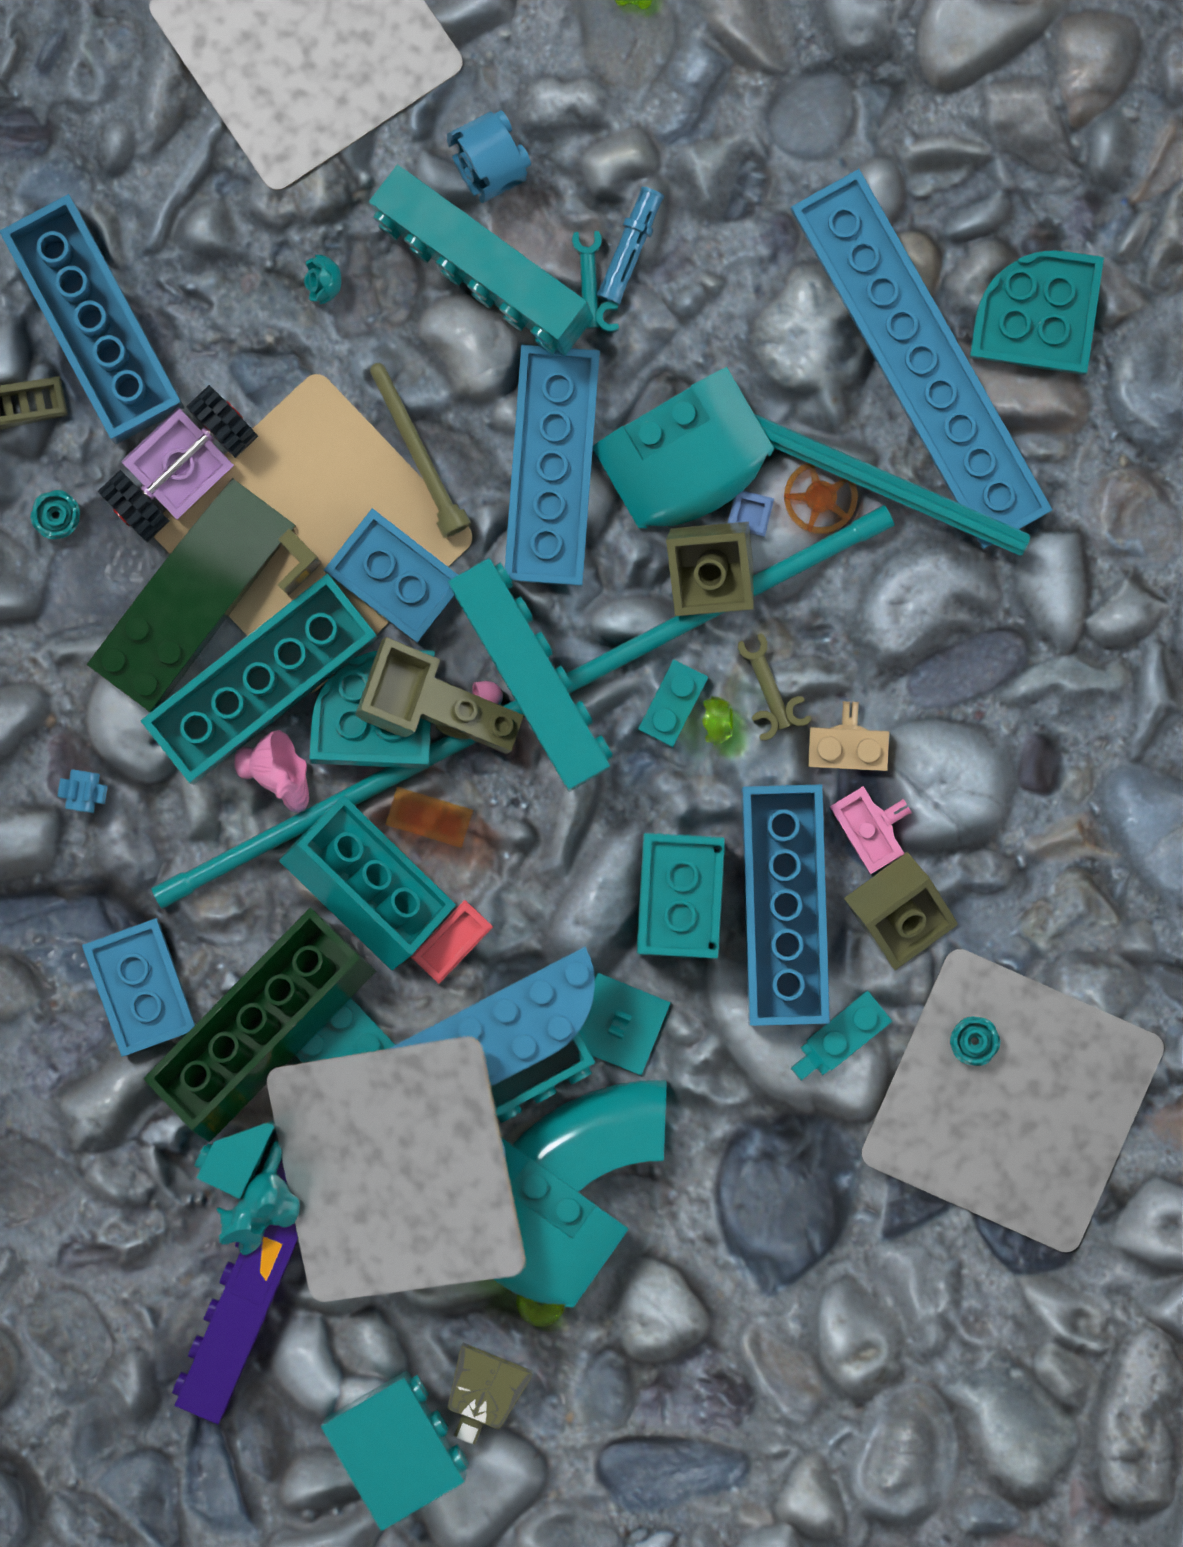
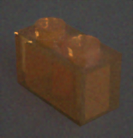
M397 787L386 825L463 849L475 811Z

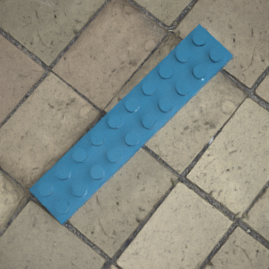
M860 169L791 206L790 210L955 502L1018 530L1050 513L1053 509ZM976 537L982 549L992 545V543Z

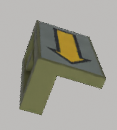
M289 528L278 540L300 563L277 584L287 595H290L322 563Z

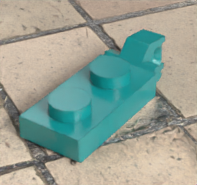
M868 990L833 1017L830 1020V1024H825L806 1039L807 1042L800 1047L806 1056L794 1064L791 1070L801 1081L816 1069L822 1075L826 1074L829 1070L832 1071L889 1025L892 1019Z

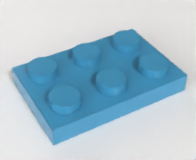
M373 508L324 569V572L328 573L333 579L416 643L420 641L453 599L454 594L450 589L448 581L458 576V574Z
M158 918L82 945L121 1057L187 1034L196 1025Z

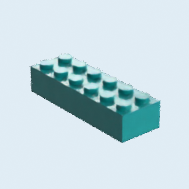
M397 164L369 200L375 212L373 218L379 223L378 227L396 241L400 236L403 237L404 241L411 246L409 250L424 262L428 263L432 258L441 268L440 272L447 279L458 286L462 281L465 282L467 287L473 291L471 295L488 308H491L493 304L498 306V309L504 314L503 318L519 331H522L524 327L531 330V334L536 337L534 341L549 353L553 354L557 349L566 356L594 319L586 300Z
M489 557L449 580L448 584L568 792H571L609 770L610 764L607 760L611 759L613 754L602 735L594 738L588 726L593 723V720L583 702L580 700L574 704L568 691L573 689V685L562 666L556 669L553 668L548 657L553 655V651L543 633L540 631L534 635L528 625L529 622L533 621V616L522 597L516 600L513 599L508 590L513 587V582L503 564L500 562L494 566Z
M327 573L145 716L140 722L185 779L194 785L379 638Z

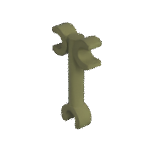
M761 633L757 635L758 642L760 643V649L757 652L751 653L747 651L743 641L738 642V651L744 659L751 662L770 712H756L751 717L753 722L759 719H767L770 722L771 728L769 732L759 736L760 741H767L776 735L777 730H782L791 725L805 726L812 718L810 715L799 719L793 715V707L805 701L803 696L792 698L785 707L765 657L768 642Z

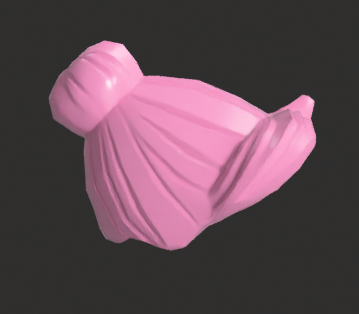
M281 730L272 731L263 737L254 748L242 747L237 750L234 764L238 776L243 779L254 778L262 787L275 793L278 799L282 798L284 805L291 812L299 813L305 811L309 803V789L306 779L307 763L306 760L300 758L295 753L294 744L287 734Z

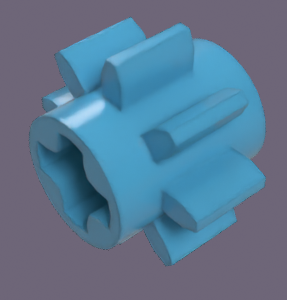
M71 769L69 779L60 778L57 797L66 798L65 809L94 813L96 803L105 804L108 786L99 784L100 774Z

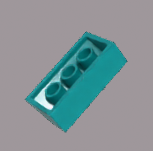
M344 795L279 860L288 871L392 971L412 956L456 906L432 880Z

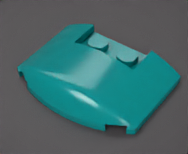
M725 367L692 384L688 389L627 425L621 426L594 444L593 450L637 527L648 528L647 525L671 527L706 516L727 504L758 476L757 472L760 470L767 454L769 457L771 456L774 447L728 367Z
M501 1137L506 1150L505 1162L525 1256V1265L522 1271L514 1276L494 1278L493 1280L505 1288L533 1301L547 1304H565V1307H574L629 1228Z

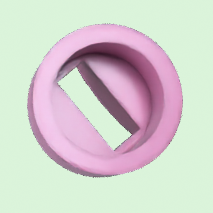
M490 681L473 683L472 694L498 705L502 703L503 692L496 683Z

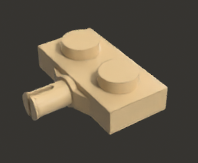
M842 701V725L839 724L830 728L810 727L808 767L887 771L889 731L868 730L859 726V702L852 701L851 717H849L850 702Z

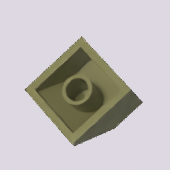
M749 521L670 529L666 543L675 616L754 609L753 556Z
M908 852L844 898L858 922L894 970H897L958 925L931 879Z

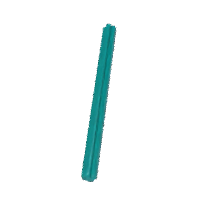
M755 414L773 447L1017 555H1023L1029 545L1031 536L1028 533Z

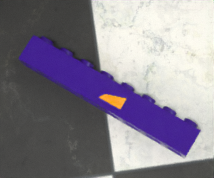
M281 1159L277 1170V1175L287 1184L283 1161ZM295 1222L288 1227L268 1225L264 1231L261 1244L255 1251L247 1255L239 1253L235 1264L228 1261L219 1281L220 1284L225 1286L220 1300L212 1298L203 1319L209 1322L204 1337L196 1335L187 1357L194 1359L188 1374L181 1371L173 1388L172 1394L178 1396L174 1406L215 1424H219L222 1421L299 1239ZM239 1242L235 1243V1247L239 1248Z

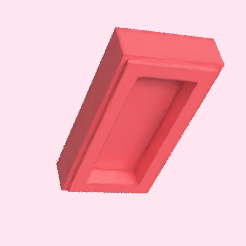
M464 900L413 953L411 958L440 984L486 936L493 926Z

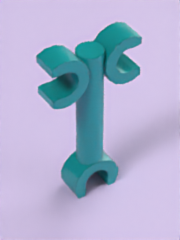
M594 231L593 245L584 247L580 244L579 232H574L572 246L580 254L582 298L588 302L594 317L586 329L600 328L603 332L615 333L619 331V324L606 323L603 320V315L607 311H617L618 303L605 302L598 308L595 254L600 250L602 244L601 234L599 231Z

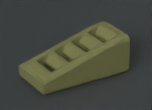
M60 376L0 385V398L4 411V416H0V430L67 416ZM49 388L52 403L51 409H45L43 389ZM33 392L36 411L30 412L26 393ZM17 395L20 409L19 414L13 413L10 396Z

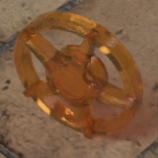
M807 462L797 468L787 481L784 490L786 511L791 520L807 532L827 534L837 531L851 519L855 512L858 501L856 484L844 478L834 484L820 481L815 470L817 466ZM809 469L812 484L807 488L806 493L790 494L791 487L796 478ZM846 483H848L851 490V505L847 514L835 503L837 499L836 492ZM790 500L806 502L807 507L811 510L809 524L803 522L795 514ZM832 511L843 518L831 526H813L819 513Z

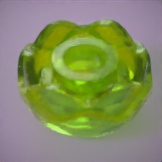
M711 696V699L703 701L706 713L703 716L702 723L708 732L705 735V741L713 743L714 746L727 741L733 735L734 720L732 705L721 697Z
M519 1294L516 1296V1306L520 1316L524 1321L533 1326L546 1327L552 1325L565 1311V1304L545 1303L543 1306H539L537 1301Z

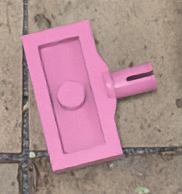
M863 786L829 808L868 873L872 874L904 854L894 837L892 824L912 812L907 807L894 814L895 811L907 805L904 799L883 811L873 803Z

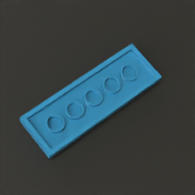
M521 345L505 569L513 582L583 586L600 350L571 348L565 356L557 349L551 354L541 346Z

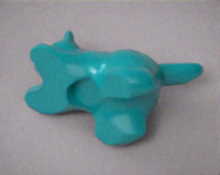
M279 1141L273 1143L262 1173L256 1175L247 1185L238 1204L232 1210H225L220 1207L216 1209L220 1215L222 1227L219 1234V1242L223 1245L239 1242V1251L242 1255L250 1254L259 1247L268 1225L288 1227L294 1224L300 1212L299 1198L290 1192L286 1182L277 1175L282 1159Z

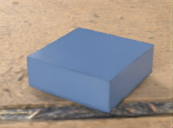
M742 491L733 500L728 523L749 521L750 534L765 538L774 498Z

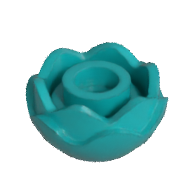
M316 254L315 258L306 261L308 272L304 277V285L310 291L309 300L319 302L320 305L333 300L340 292L341 272L337 263L331 258Z
M62 490L43 493L34 501L30 516L31 523L45 538L61 539L67 537L75 531L79 523L80 509L78 503L67 492ZM54 512H59L57 519L52 517Z
M971 1016L962 1019L955 1026L951 1033L950 1045L955 1057L962 1063L982 1066L989 1063L998 1052L1000 1037L995 1025L990 1020ZM972 1038H978L977 1045L971 1043Z

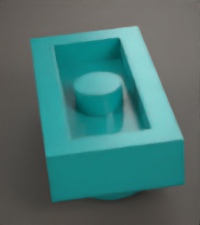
M673 659L638 730L673 748L708 676Z

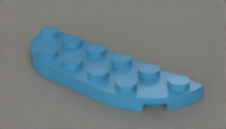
M584 947L388 1049L466 1036L473 1037L482 1046L491 1087L559 1051L582 1028L591 1009L595 988L593 965L587 948Z

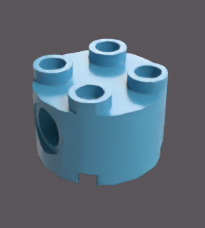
M502 110L495 114L490 111L447 134L448 147L450 148L456 144L458 153L452 156L454 163L474 196L481 193L479 196L481 203L525 182L527 176L526 168L531 166V160L525 148L521 144L516 146L509 134L512 131V127Z

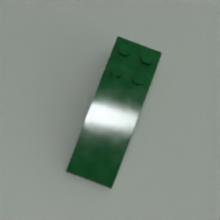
M232 478L164 561L86 665L146 710L152 712L167 699L282 544L278 539L289 528L292 531L296 525Z

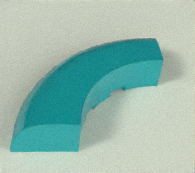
M640 1080L588 1092L566 1102L543 1116L512 1145L578 1192L593 1180L617 1168L647 1161H664L666 1080Z

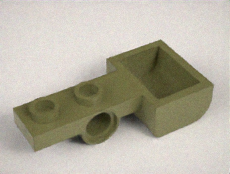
M388 637L381 641L356 711L358 718L401 737H408L413 734L421 718L436 724V729L448 736L458 739H472L505 754L512 751L524 715L434 678L440 659Z

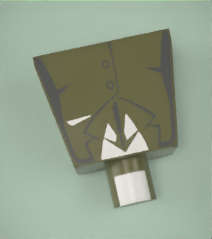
M463 1342L447 1408L462 1415L454 1436L468 1443L476 1444L484 1424L500 1429L529 1383L533 1370Z

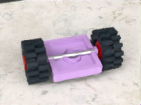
M210 385L186 406L207 431L204 428L200 430L177 407L121 461L143 484L141 487L143 492L121 470L98 490V493L114 508L113 511L146 542L151 540L169 522L167 517L148 497L151 499L155 497L178 519L234 466L212 443L215 440L212 436L235 458L258 437L253 429L243 420L239 412Z

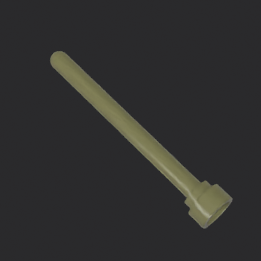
M381 363L373 364L370 368V373L439 510L436 514L439 521L436 524L443 538L463 531L471 525L465 510H460L458 504L453 505L385 366Z

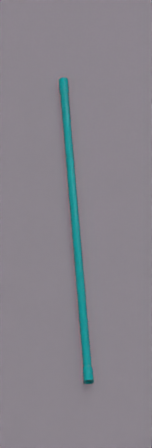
M883 505L854 520L849 526L753 575L754 597L859 542L867 541L895 526L886 506ZM725 612L675 616L566 673L573 685V689L568 691V693L576 691ZM515 700L503 706L524 715ZM448 735L430 744L429 767L477 741L458 739ZM386 767L187 872H181L152 887V893L161 909L192 894L197 888L306 832L342 795L356 806L425 770V768Z

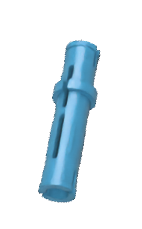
M641 186L630 217L625 218L622 224L625 229L603 283L597 292L598 297L620 305L647 237H651L654 231L651 226L665 197L662 193Z

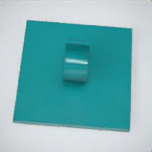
M598 973L594 981L595 988L591 1009L579 1033L592 1056L642 1075L671 1002Z

